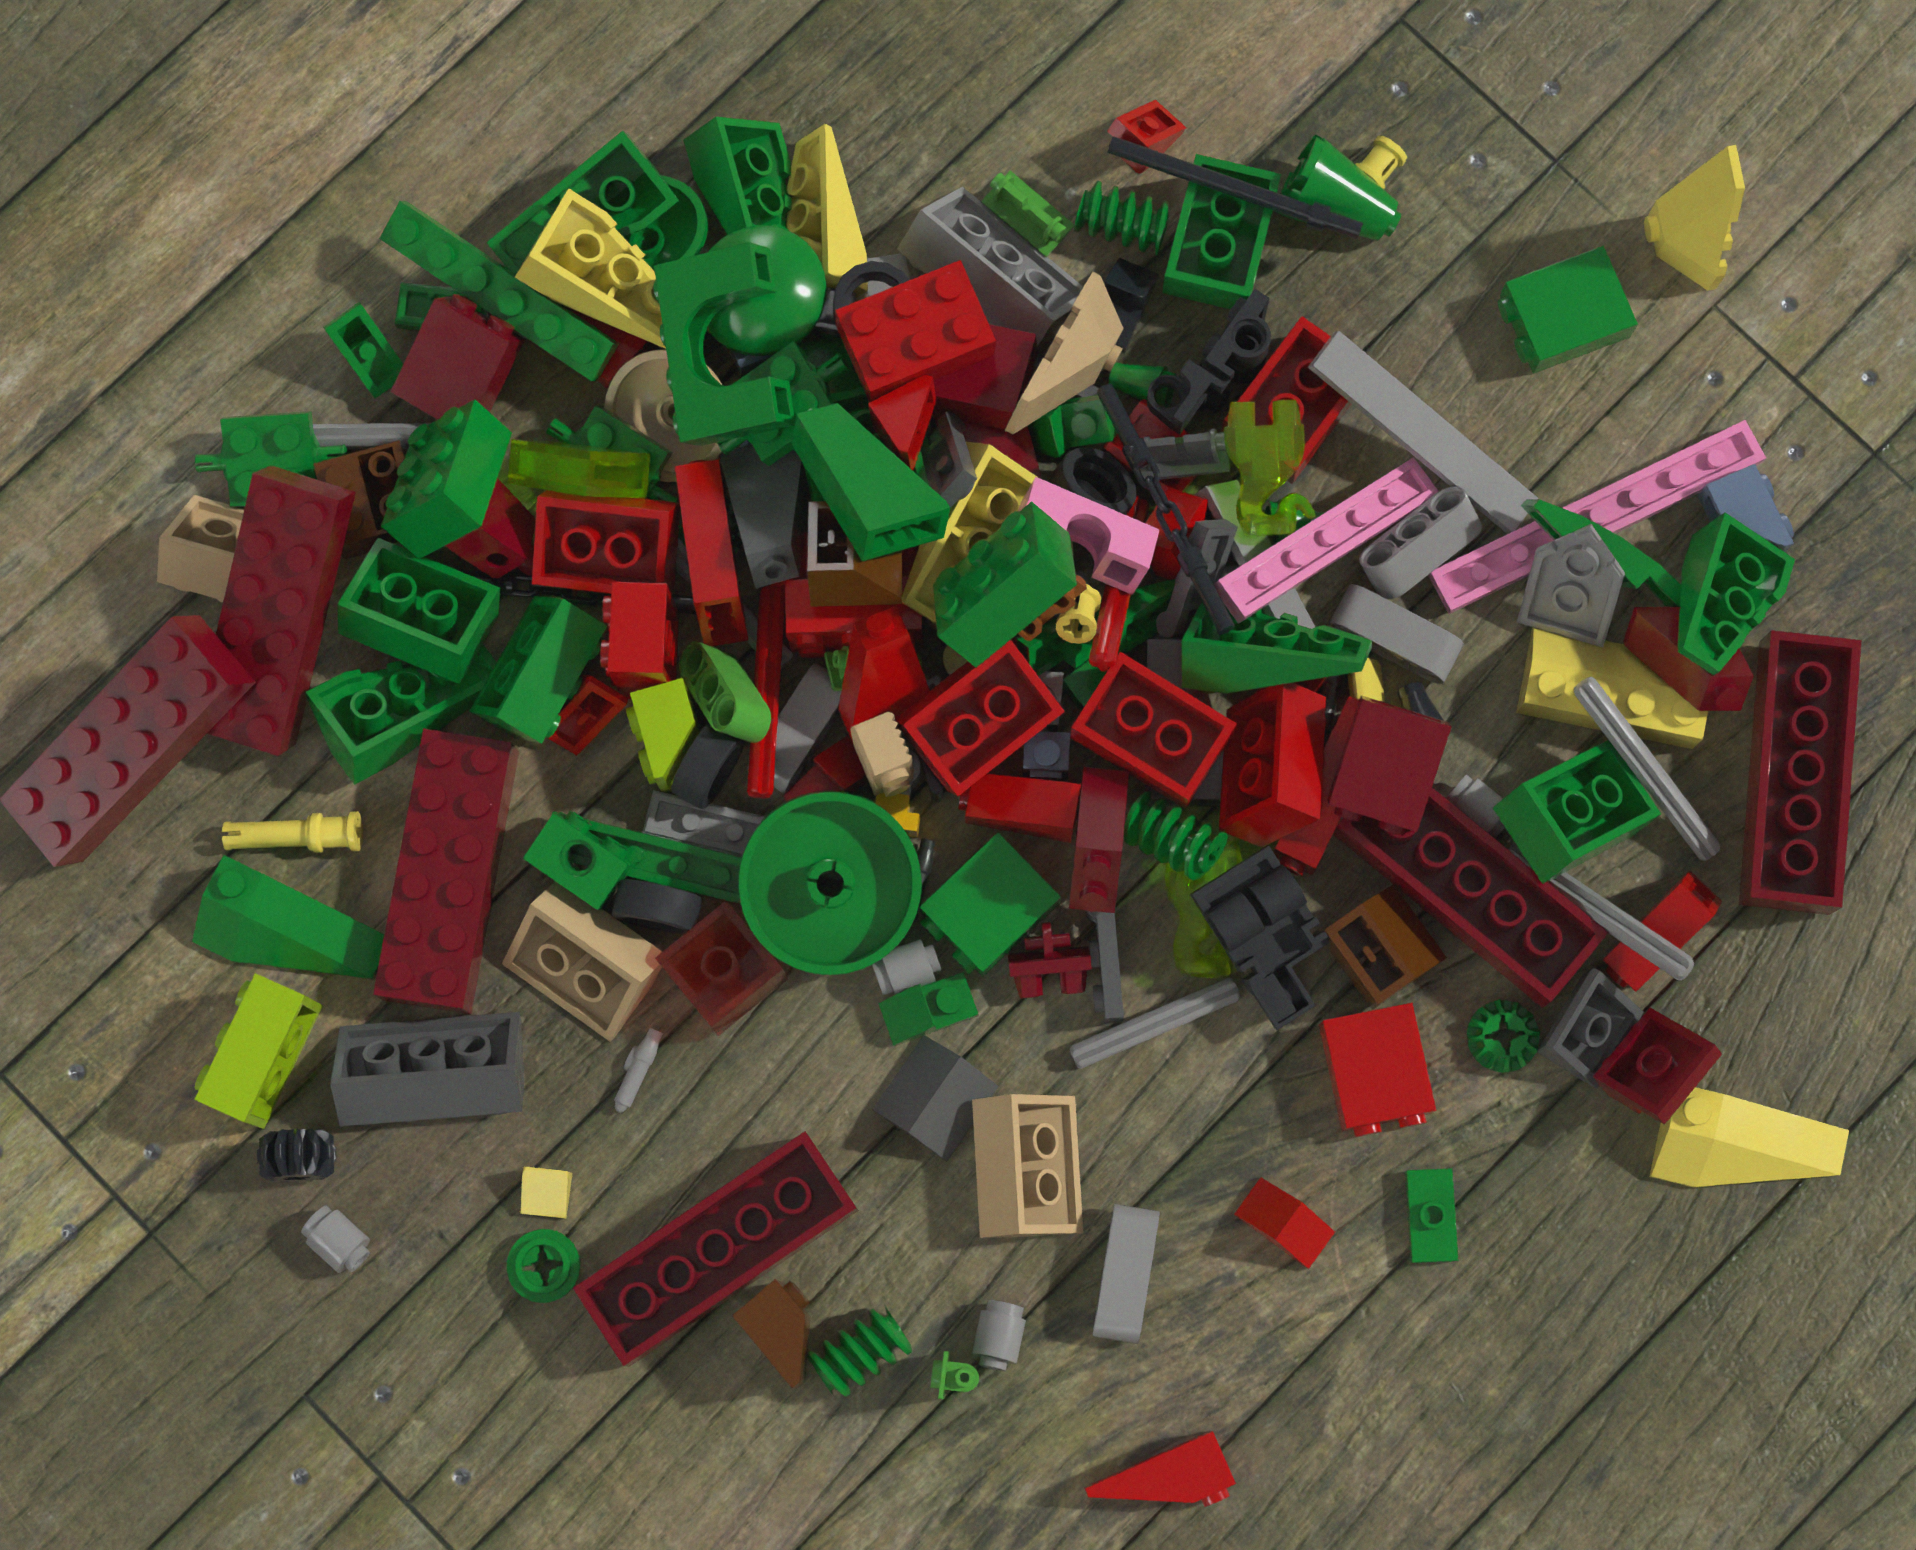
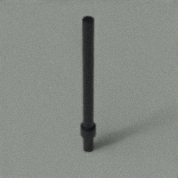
M1115 136L1112 137L1107 151L1109 154L1307 222L1306 227L1323 232L1325 228L1357 240L1361 232L1363 222L1331 212V206L1316 201L1311 205Z

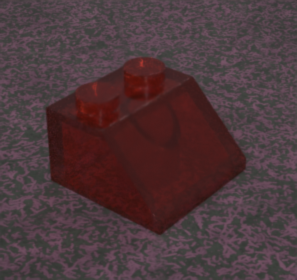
M727 901L723 902L655 957L657 962L717 1036L721 1035L788 980L783 968L758 941L753 932Z

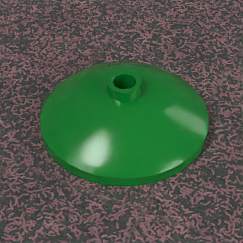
M662 176V178L679 199V202L646 229L624 237L631 246L636 244L645 254L644 261L654 272V265L700 254L708 232L707 215L698 195L685 183L667 176Z
M750 226L726 235L708 252L747 242L770 248L776 292L737 301L725 306L712 318L707 331L721 345L737 353L751 356L773 355L792 341L797 344L800 343L815 328L825 307L827 282L817 254L802 238L788 230L774 226Z

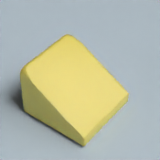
M1367 658L1361 672L1347 674L1350 697L1359 701L1362 695L1385 702L1381 665L1377 660Z
M523 1167L520 1214L567 1219L572 1173L561 1170Z

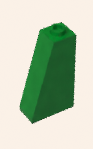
M838 403L821 408H812L806 412L796 414L792 446L862 561L944 538L950 512V506L947 501Z

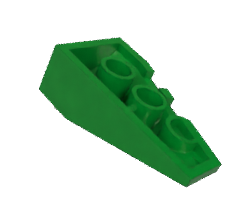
M714 117L683 139L694 180L727 235L750 226H774L788 230L786 213L792 210V197L786 195V178L791 175V161L780 123Z
M622 130L491 238L487 244L506 268L517 274L568 189H571L607 212L617 223L615 228L623 237L646 229L679 202V199L632 138Z
M1726 512L1694 533L1682 566L1678 652L1712 675L1719 673L1745 642L1744 639L1751 630L1766 617L1765 614L1771 606L1778 602L1786 593L1795 559Z
M1201 602L1182 639V688L1197 689L1206 694L1217 692L1231 693L1361 672L1372 648V640L1326 625L1310 629L1298 625L1297 616L1284 613L1279 619L1261 613V609L1238 623L1227 607L1226 609L1235 628L1226 634L1219 635L1203 602Z
M482 645L460 684L415 665H402L401 661L387 663L386 669L361 673L360 669L343 672L305 693L330 752L355 785L393 765L418 747L421 743L423 729L439 731L471 708L497 662L486 647Z
M223 855L202 895L192 942L232 962L268 965L277 968H291L373 980L378 971L384 934Z

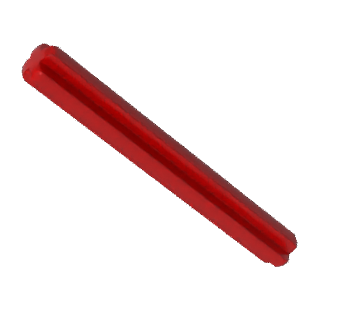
M1136 495V500L1126 515L1146 523L1150 508L1148 501L1140 499L1139 495ZM1105 584L1097 620L1096 635L1093 638L1089 656L1091 666L1098 667L1100 671L1104 672L1108 671L1110 666L1116 664L1131 594L1108 584Z
M771 585L764 586L759 596L754 685L770 709L771 723L767 734L761 741L750 743L747 785L748 795L752 798L760 799L769 798L774 791L785 611V590L782 587L774 588Z

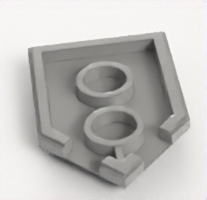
M1592 524L1536 549L1517 623L1596 646H1604L1625 572Z

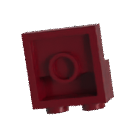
M1649 1008L1642 1018L1632 1026L1628 1035L1613 1053L1603 1061L1593 1078L1611 1098L1638 1114L1644 1112L1665 1125L1721 1057L1722 1053L1712 1042L1656 1010Z

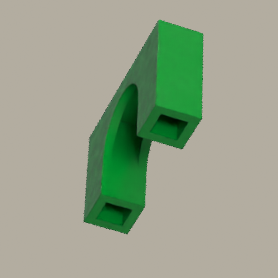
M747 242L654 265L656 280L653 284L655 298L660 304L662 317L660 337L663 345L666 347L669 366L666 371V379L673 393L675 407L673 426L679 436L680 443L703 446L794 426L795 416L790 382L788 380L768 376L723 386L709 372L703 354L705 332L717 312L731 303L776 292L770 248Z

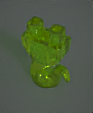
M1273 401V425L1256 426L1255 402H1232L1228 415V427H1224V441L1227 454L1241 476V487L1236 503L1237 521L1245 536L1291 535L1296 529V513L1298 510H1301L1302 514L1309 519L1316 517L1308 499L1302 494L1290 493L1281 499L1275 515L1264 514L1262 506L1292 477L1303 459L1305 452L1304 424H1301L1297 401Z
M1227 841L1218 861L1198 880L1188 879L1185 876L1184 870L1181 872L1174 871L1169 866V862L1165 865V893L1178 914V928L1172 946L1173 960L1182 976L1221 978L1228 977L1232 971V961L1219 940L1214 947L1212 955H1205L1200 952L1199 946L1214 932L1190 894L1242 861L1239 842Z

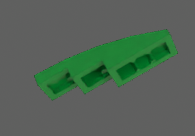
M1526 499L1521 504V507L1553 540L1592 524L1625 572L1622 587L1638 589L1644 583L1665 606L1680 607L1681 584L1659 563L1621 536L1582 515L1540 499Z
M1175 579L1137 587L1133 595L1130 596L1118 654L1119 652L1126 654L1158 633L1156 620L1160 613L1167 611L1175 587ZM1100 609L1094 614L1096 623L1098 620ZM1056 617L1043 624L1042 632L1031 641L1025 640L1022 636L1018 638L1017 648L1039 676L1063 660L1075 669L1089 661L1093 639L1081 644L1063 640L1056 631L1058 618ZM1079 622L1078 631H1081L1082 625Z

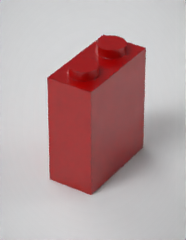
M1413 1003L1327 1019L1319 1024L1342 1132L1353 1130L1356 1138L1381 1133L1380 1124L1398 1121L1400 1129L1427 1123L1425 1115L1435 1112L1436 1106Z

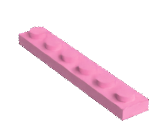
M1413 457L1219 579L1214 586L1225 606L1235 620L1240 623L1403 519L1439 491Z

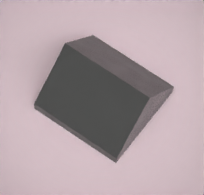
M1592 968L1580 977L1538 1047L1537 1053L1598 1089L1600 1085L1593 1078L1594 1074L1599 1070L1603 1061L1613 1053L1628 1035L1632 1026L1639 1021L1644 1012L1601 971Z
M924 1035L872 1110L947 1162L974 1124L972 1100L992 1097L999 1086L964 1058Z

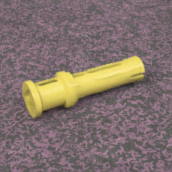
M359 811L350 812L348 816L323 817L322 813H312V815H308L306 820L224 822L222 832H228L229 835L222 836L225 850L307 846L309 851L321 853L324 848L349 847L351 851H360L363 843V824Z

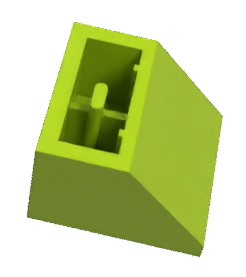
M683 678L631 692L633 706L626 708L632 733L635 734L638 742L643 741L645 749L638 751L643 773L648 778L649 784L657 783L663 793L672 792L671 786L678 767L687 750L701 731L691 695Z

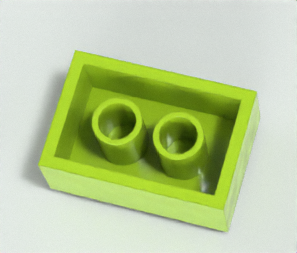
M255 973L252 981H245L237 994L235 1005L239 1008L232 1022H226L216 1038L215 1047L218 1048V1051L211 1066L206 1064L197 1077L195 1090H198V1093L194 1100L244 1123L264 1129L323 1005Z

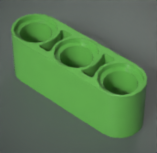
M693 641L688 644L680 656L679 673L712 728L718 732L750 743L761 741L769 730L771 712L737 657L701 642Z

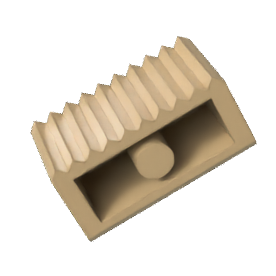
M886 712L850 728L854 748L874 795L884 793L886 797H891L911 787L909 782L914 778L912 756L909 755V749L906 747L905 739L902 738L901 730L898 728V722H895L894 714Z

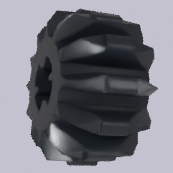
M312 1128L281 1129L280 1131H270L259 1138V1149L257 1150L259 1175L269 1181H280L281 1183L312 1182L313 1180H323L334 1173V1162H336L334 1136L324 1130H313Z

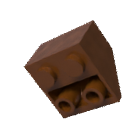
M400 440L314 463L317 480L356 492L341 553L344 559L369 553L377 538L392 544L397 542L393 536L381 527L387 510L386 501L393 492L398 479V467L405 459Z
M826 501L809 502L807 573L811 607L902 604V550L862 561Z
M1394 884L1363 902L1324 929L1330 942L1326 947L1372 1010L1447 958Z

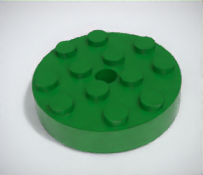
M811 792L792 798L779 805L753 831L740 862L739 897L743 914L751 931L758 941L777 959L789 966L809 973L821 975L846 974L861 970L878 962L888 955L905 937L914 921L920 903L922 889L921 869L917 853L909 836L899 822L884 808L869 799L849 792ZM834 869L843 878L841 889L834 894L822 893L817 887L816 879L818 880V877L823 872Z

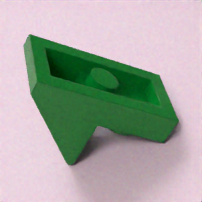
M360 302L323 327L374 399L394 385L403 362Z
M1098 395L1069 399L1028 425L1034 451L1054 458L1062 457L1070 447L1111 442L1116 437L1115 428Z
M964 972L922 987L920 984L914 985L878 1003L893 1046L979 1016Z

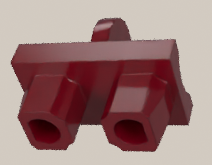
M1051 922L1041 923L1042 936L1025 937L1026 950L1043 949L1042 951L1007 954L1010 977H1014L1020 998L1042 996L1041 974L1059 973L1062 994L1085 992L1087 970H1092L1089 948L1087 946L1053 950V948L1070 947L1071 944L1069 933L1052 935Z

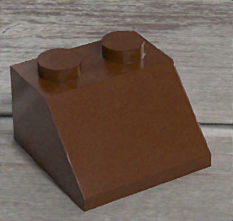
M774 1279L732 1316L792 1389L799 1388L805 1383L811 1317L804 1308L810 1302L794 1282L789 1281L784 1285L781 1281Z

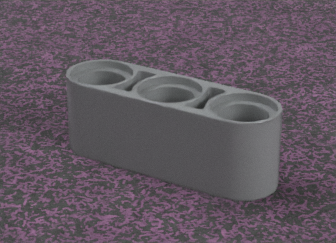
M1458 486L1448 487L1434 494L1371 543L1361 553L1359 562L1376 594L1385 599H1394L1406 593L1474 540L1482 529V523L1465 490Z
M1354 584L1348 586L1328 623L1332 628L1372 640L1370 651L1435 684H1444L1464 646L1462 640L1449 631L1364 587Z
M814 663L809 668L778 716L774 788L784 794L793 787L840 714L838 706L841 691L832 690L828 670L818 663Z
M1114 1203L1092 1336L1134 1344L1139 1343L1160 1211Z

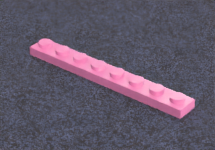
M1743 420L1563 507V509L1582 515L1616 534L1699 494L1706 484L1755 464L1757 466L1763 463L1766 456L1746 420ZM1534 521L1435 569L1428 576L1448 614H1451L1529 576L1536 549L1554 540Z

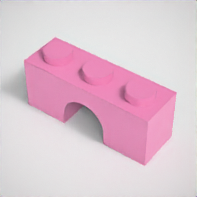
M1035 477L1021 501L1018 511H1021L1032 501L1070 533L1071 541L1081 544L1091 553L1094 559V569L1091 578L1133 595L1150 568L1160 529Z

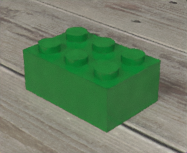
M1195 155L1193 164L1276 193L1278 192L1281 174L1204 155ZM1189 181L1164 277L1162 293L1230 310L1240 297L1247 300L1253 292L1273 210Z
M476 399L460 408H450L440 419L429 425L422 424L418 426L408 439L409 448L404 461L398 467V479L393 492L386 501L387 510L381 527L418 559L480 528L512 432Z
M1032 501L1021 511L1011 513L995 533L986 540L982 539L975 543L964 559L953 568H946L937 577L933 584L937 637L977 668L1077 585L1070 533Z
M377 538L337 604L338 634L460 684L499 617L500 588L429 558L422 557L418 559L409 550Z
M534 596L469 712L513 738L542 744L544 739L550 738L558 728L561 716L558 714L566 699H571L579 690L583 680L580 674L588 660H593L600 652L601 642L604 640L602 635L607 625L563 598Z
M1609 740L1522 783L1493 807V810L1542 884L1631 838L1661 815V812L1639 779Z

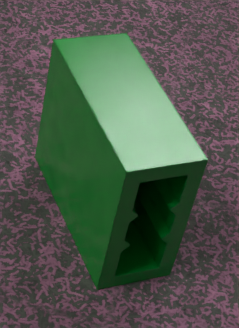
M1604 245L1507 281L1501 291L1500 299H1498V308L1502 319L1506 324H1512L1517 338L1514 340L1517 354L1522 363H1529L1533 374L1628 339L1638 325Z
M997 833L919 907L920 913L925 917L920 924L937 942L944 937L956 949L951 956L964 971L970 975L976 970L984 977L1060 904L1061 896Z

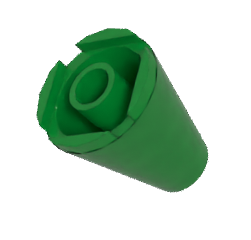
M1314 134L1297 159L1300 162L1294 172L1289 173L1280 194L1311 205L1316 201L1331 206V212L1363 222L1359 234L1360 237L1375 241L1380 240L1383 235L1390 237L1395 231L1402 215L1396 211L1398 201L1329 141ZM1276 212V213L1282 215V217H1286V218L1294 219V220H1297V221L1305 222V221L1296 219V218H1294V217H1291V216H1288V215H1285V214Z

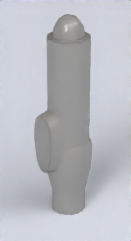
M649 1028L645 1038L638 1046H634L624 1064V1069L627 1073L614 1099L617 1112H624L628 1107H631L643 1079L655 1059L658 1044L663 1033Z

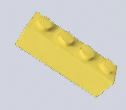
M1534 627L1532 628L1516 713L1601 730L1574 693V687L1585 678L1594 677L1640 739L1693 749L1703 740L1708 711H1698L1631 653L1624 644L1605 641L1604 646L1600 647Z

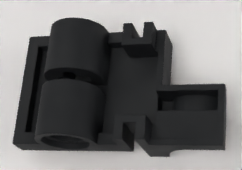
M1254 289L1247 300L1240 297L1226 318L1229 323L1223 335L1221 336L1215 332L1204 347L1201 354L1204 358L1200 365L1189 359L1180 371V376L1162 375L1152 381L1147 394V405L1150 412L1180 435L1197 410L1203 412L1207 407L1216 414L1219 412L1223 402H1226L1229 398L1230 391L1225 388L1231 380L1236 383L1252 382L1265 365L1271 341L1270 328L1264 321L1270 298L1257 289ZM1162 388H1171L1178 393L1180 401L1172 408H1163L1156 403L1155 393Z
M1270 846L1263 847L1190 894L1237 971L1244 972L1249 968L1253 971L1241 980L1248 992L1258 1001L1275 1030H1279L1316 1006L1292 969V966L1330 943L1327 939L1328 935L1325 931H1315L1313 934L1310 932V929L1320 922L1316 917H1313L1306 905L1307 901L1300 886L1288 869L1280 864Z

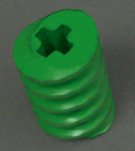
M1097 180L1091 190H1085L1075 219L1074 232H1079L1085 223L1088 222V233L1091 237H1096L1104 227L1106 241L1112 242L1121 232L1122 246L1129 247L1134 239L1138 237L1139 251L1146 252L1154 242L1155 253L1158 256L1170 217L1169 202L1164 200L1157 211H1154L1152 208V197L1147 195L1141 205L1138 206L1136 205L1135 191H1130L1125 199L1121 201L1119 200L1118 186L1114 185L1107 196L1102 195V182Z
M1151 791L1144 792L1133 803L1124 825V841L1130 846L1139 845V850L1146 855L1154 853V858L1158 862H1169V866L1176 872L1184 870L1185 876L1190 880H1198L1203 877L1223 853L1228 835L1225 832H1220L1214 840H1211L1210 837L1213 829L1211 824H1204L1197 832L1195 831L1197 825L1196 816L1192 814L1183 823H1180L1182 815L1180 807H1174L1166 815L1164 814L1167 806L1166 799H1158L1151 807L1149 804L1152 793Z
M886 1306L885 1316H882L874 1309L868 1311L871 1322L869 1327L855 1319L853 1321L856 1334L854 1337L842 1329L837 1332L840 1342L838 1348L829 1341L824 1340L822 1342L825 1354L823 1358L811 1350L807 1352L809 1361L832 1395V1390L834 1389L845 1397L850 1395L848 1379L853 1380L860 1386L865 1385L866 1379L863 1370L865 1368L876 1376L881 1374L879 1358L884 1359L892 1366L896 1364L897 1359L894 1348H899L907 1355L912 1353L909 1340Z

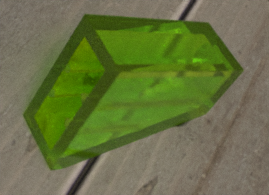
M511 439L507 484L581 496L646 498L651 454L541 440Z

